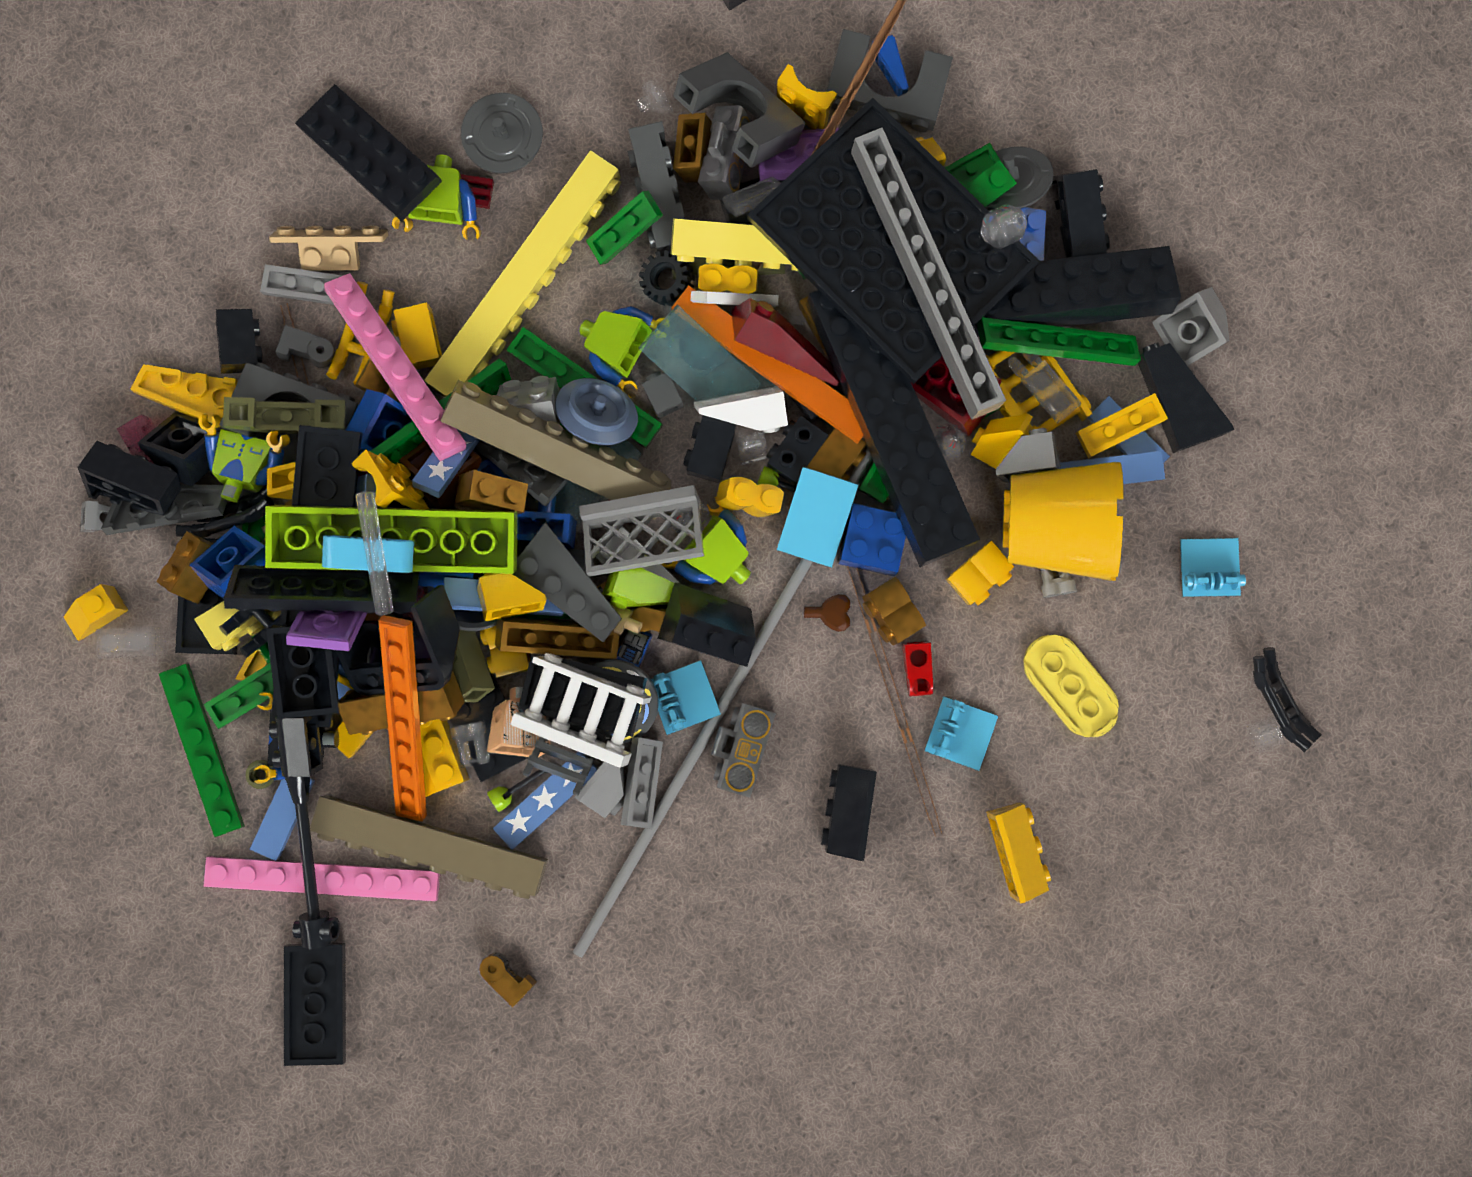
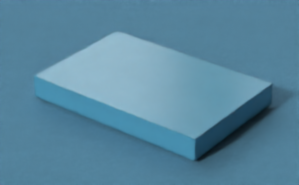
M803 467L777 550L832 568L859 484Z

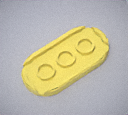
M1045 635L1034 640L1028 646L1023 659L1024 672L1031 684L1065 726L1074 734L1083 737H1099L1109 732L1118 718V699L1079 648L1070 639L1058 635Z

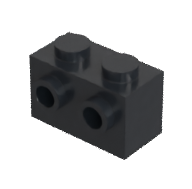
M216 309V329L221 374L242 373L246 362L253 365L262 363L261 346H256L255 336H260L259 319H253L252 309Z
M705 415L702 416L701 423L695 422L691 438L696 439L693 450L687 449L683 463L684 466H687L688 475L715 483L721 482L736 433V424Z
M802 416L796 422L793 420L789 422L782 433L786 436L780 445L775 443L766 455V458L769 459L767 467L775 470L778 475L794 486L799 481L802 468L808 466L829 437L828 434Z

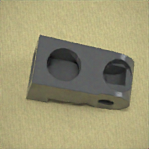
M285 325L276 354L279 359L288 362L291 356L294 355L310 360L318 368H326L332 363L334 350L332 344L325 338Z

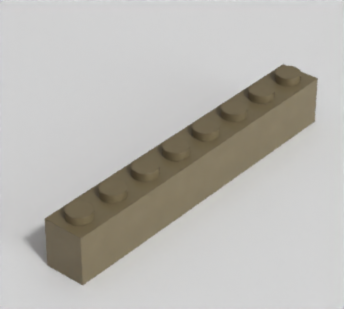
M458 380L440 420L451 427L610 500L671 489V479L663 472L647 469L635 459H626L616 454L610 447L599 446L579 439L569 431L564 430L560 424L554 421H545L537 417L529 409L513 406L501 396H492L481 391L480 387L471 382L464 383Z
M330 795L319 796L310 826V831L318 833L317 838L331 842H334L335 838L346 841L345 846L357 850H362L363 846L374 849L373 854L380 857L390 858V855L401 857V862L411 866H418V863L429 865L428 870L439 874H446V871L457 874L456 878L466 882H474V879L484 881V886L498 891H501L502 887L513 890V895L529 899L530 895L536 896L538 894L548 862L546 858L515 849L511 850L505 846L396 816L395 814Z

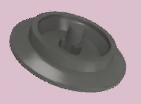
M495 93L479 99L469 108L461 126V140L468 157L480 168L493 173H511L528 165L537 155L543 139L542 123L535 108L525 99L510 93Z
M1009 147L995 151L1017 184L988 205V208L1001 211L1021 209L1037 202L1047 193L1053 182L1054 174L1052 164L1044 154L1027 147ZM1004 205H1005V206L1007 205V206L1009 207V208H1002V209H1001V207L1004 206Z

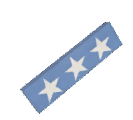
M458 430L466 442V450L442 461H439L434 452H432L413 478V487L440 498L480 439Z
M579 751L576 753L579 756L588 758L584 753ZM569 762L561 766L580 774L583 770L582 767ZM594 764L589 771L584 785L598 770ZM552 774L493 828L494 831L513 850L574 795L573 790L576 783Z

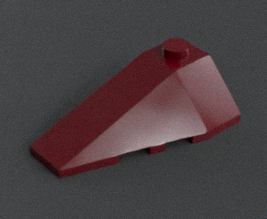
M749 298L734 307L732 320L735 341L831 385L837 386L839 380L831 362L769 303L765 301L758 302Z
M943 357L915 384L912 383L918 399L967 436L974 431L987 415L985 414L971 420ZM995 376L1000 386L1001 379Z

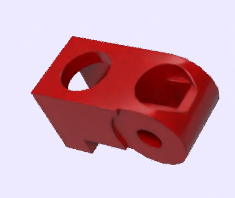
M931 642L902 643L908 696L932 695Z

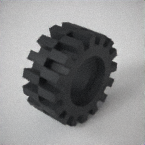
M664 250V254L660 251L655 252V258L652 255L647 258L650 263L648 265L646 263L642 264L641 267L645 269V272L639 273V277L643 279L639 283L644 288L642 290L644 294L649 296L650 299L663 306L665 304L673 306L674 302L677 301L688 285L694 288L691 281H695V276L691 273L693 269L688 262L677 261V255H672L667 250ZM667 268L674 269L676 273L675 283L668 289L660 288L658 284L660 273Z

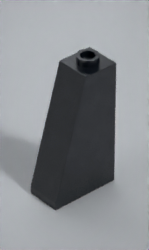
M1159 342L1142 349L1143 353L1140 355L1141 360L1138 362L1150 395L1156 394L1168 417L1161 424L1173 453L1223 436L1234 430L1230 420L1170 343L1160 346Z

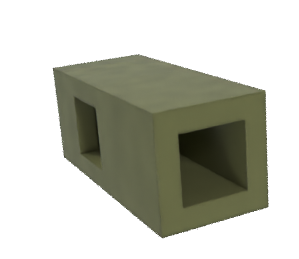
M460 630L452 671L465 702H478L495 687L476 632Z

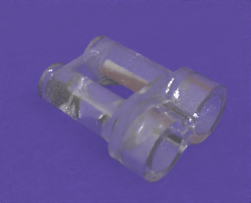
M485 721L450 728L452 740H456L460 764L462 765L461 768L472 766L474 762H478V764L490 762L488 760L489 754L484 733H487ZM474 740L477 758H471L468 741Z

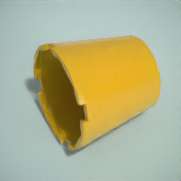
M1121 462L1011 475L1010 490H1004L1002 548H1008V563L1116 581L1120 567L1123 516H1117V499H1123Z

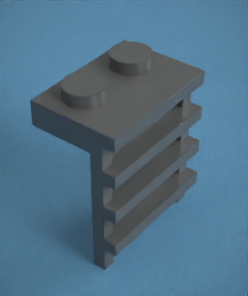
M549 717L548 721L552 722L556 718ZM568 721V724H570L569 729L578 733L580 730H584L585 725ZM597 728L595 732L597 735L596 740L605 743L606 730ZM540 737L528 758L523 775L529 777L533 767L575 782L576 786L573 794L579 796L595 758L591 756L585 758L545 743L546 739ZM542 752L580 766L583 770L580 774L542 760L538 756Z

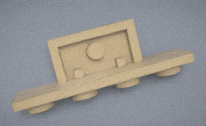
M375 225L364 226L362 230H351L350 226H336L334 230H323L322 226H309L305 230H295L293 226H281L269 236L270 243H298L302 270H359L360 260L357 242H384L388 237V230H380L379 226Z

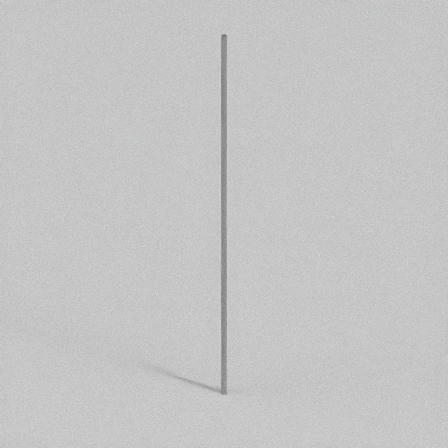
M868 447L864 451L867 453L858 467L855 466L848 481L859 484L873 460ZM802 558L756 636L748 667L739 665L717 705L721 715L707 720L655 809L652 828H644L574 948L573 953L583 958L813 561Z

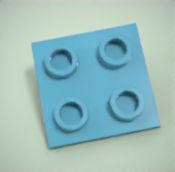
M1238 538L1180 539L1182 597L1241 596L1240 586H1245L1246 577L1244 574H1240Z
M701 660L666 674H657L651 679L658 694V712L667 735L721 715Z
M943 696L924 751L980 771L998 716Z

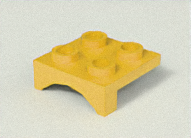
M790 64L786 66L777 80V97L798 116L803 118L806 122L805 125L809 128L817 129L818 127L819 129H825L828 124L829 110L837 98V93L833 90L829 92H816L806 88L798 81L793 66Z
M368 450L361 453L351 463L354 468L360 471H368L373 476L376 484L375 503L385 509L395 500L401 505L412 509H429L423 500L424 493L413 487L412 481L409 478L411 473L401 463L394 464L383 454L376 455Z

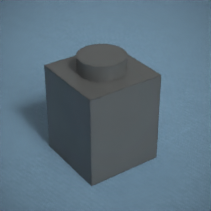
M658 371L646 377V382L642 383V386L658 419L684 407L683 401L668 371L663 374L661 371Z

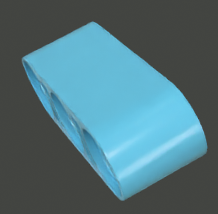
M323 535L322 567L410 573L413 572L414 541Z

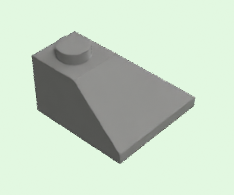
M1212 287L1199 291L1178 304L1173 314L1161 315L1152 321L1164 344L1170 343L1187 366L1230 341L1226 310Z
M1046 428L1030 430L1029 435L1021 436L996 468V475L1003 482H1010L1011 475L1061 469L1056 440L1052 431L1047 432Z
M603 762L581 789L579 796L576 795L575 798L604 818L610 813L615 816L624 803L622 800L625 795L624 767L619 768Z

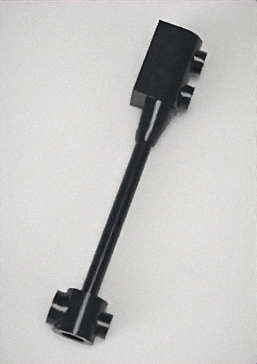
M276 715V721H272L269 725V735L272 739H278L279 750H275L273 753L272 763L275 768H281L282 776L285 777L292 801L295 804L307 912L301 914L299 920L294 922L292 933L294 938H301L303 948L316 949L336 941L340 933L338 918L329 917V912L326 910H319L307 805L309 801L310 776L323 769L318 715L277 719Z

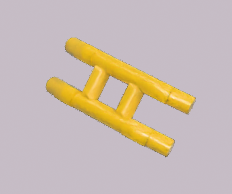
M357 281V284L366 296L368 284ZM384 289L378 315L387 326L392 314L395 292ZM346 323L338 348L335 351L326 375L330 379L336 380L347 362L349 352L364 356L353 382L355 385L370 357L360 343L352 341L354 333Z

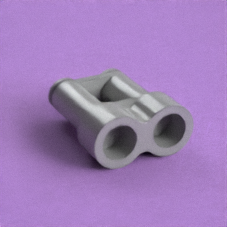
M1040 569L1043 586H1041L1043 598L1077 592L1075 580H1072L1071 574L1058 572L1059 578L1054 579L1052 570Z

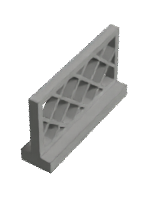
M694 485L579 506L580 517L583 521L585 564L588 577L704 556L700 519L701 503ZM693 512V518L686 526L676 521L681 513ZM656 517L666 520L657 531L647 526ZM633 522L637 526L628 537L618 531L624 523ZM671 525L681 530L672 542L662 536ZM604 527L608 530L599 542L593 539L591 529ZM642 530L652 535L644 547L634 542ZM616 535L623 540V543L615 552H612L605 545ZM687 535L696 541V548L683 550L678 545ZM658 540L668 546L659 555H653L649 552ZM629 545L639 551L631 560L625 561L620 557ZM601 550L611 556L605 564L594 566L593 559Z

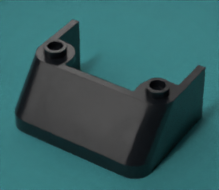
M438 585L410 607L422 635L420 638H414L418 692L440 690L451 679L460 636V627L443 585ZM364 619L350 651L336 650V653L351 687L361 695L385 694L379 622L375 620L366 621Z

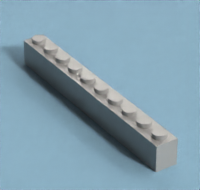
M883 128L855 138L851 154L971 420L999 409L1006 401Z

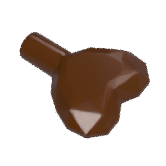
M837 594L825 600L821 607L804 606V618H820L830 629L837 632L845 631L850 626V618L847 614L850 608V600L846 595Z

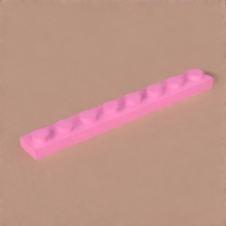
M349 273L324 283L325 292L439 461L466 450V442L458 430L440 421L444 412L443 408L352 275Z
M206 857L204 887L305 893L302 862ZM314 863L318 894L423 901L438 900L440 874L430 870Z

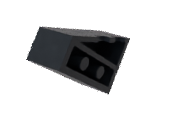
M1083 170L1053 176L1052 184H1057L1059 200L1054 202L1056 210L1060 209L1062 226H1060L1066 258L1107 253V250L1110 248V239L1108 233L1104 231L1103 221H1106L1107 212L1105 205L1101 204L1100 192L1103 191V179L1098 174V170Z
M96 441L77 467L89 498L97 499L101 495L109 497V501L117 505L121 501L133 503L132 507L134 509L163 516L182 489L178 474L170 467L155 465L141 455L133 456L114 444L107 445Z

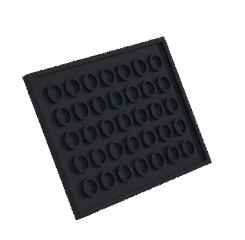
M872 98L747 215V219L868 340L915 384L943 356L851 154L855 138L883 128L973 327L1040 261L999 220L994 219L995 221H993L992 218L989 219L988 215H990V212Z

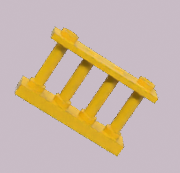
M998 350L990 356L986 355L995 376H997L994 371L995 365L1015 352ZM1037 355L1038 358L1007 379L1001 378L1000 388L1006 401L999 410L1004 417L1027 414L1060 391H1062L1070 403L1068 407L1039 426H1032L1029 423L1022 436L1029 435L1030 430L1046 428L1047 432H1051L1075 415H1078L1081 421H1084L1093 414L1090 410L1091 404L1083 394L1080 395L1056 359L1052 356ZM1045 367L1054 382L1022 403H1016L1010 395L1011 389Z

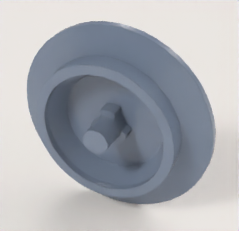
M592 378L573 380L561 388L556 398L555 409L562 425L574 436L586 442L598 445L621 443L628 439L636 429L638 414L634 403L620 388L606 381Z

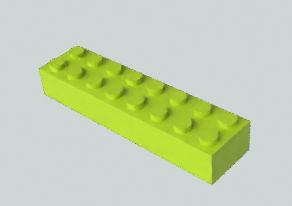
M265 506V568L351 570L322 567L323 535L412 540L414 541L413 571L514 574L517 571L518 511Z

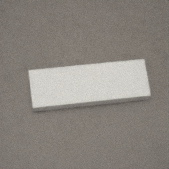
M691 291L690 301L693 303L740 305L751 298L758 302L765 301L772 307H776L779 295Z

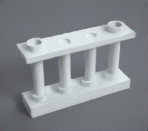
M551 653L533 657L532 663L543 666L530 708L523 712L514 713L510 725L619 768L628 765L632 753L625 751V746L622 744L636 704L650 703L651 697L643 694L644 689L632 684H627V687L566 665L561 663V657ZM556 671L571 678L557 719H553L550 722L542 718L541 710L554 672ZM584 682L597 687L598 690L584 730H580L578 733L569 729L570 724H568L581 683ZM610 692L626 699L612 739L604 743L596 740L597 735L595 732Z

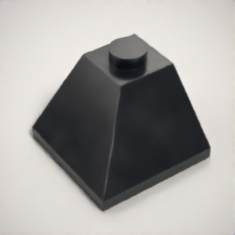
M175 411L138 441V446L156 465L170 467L178 474L181 483L193 486L210 471L204 434L207 431L199 426V419ZM221 427L216 428V432H219V433H220V430H221L222 428H221Z

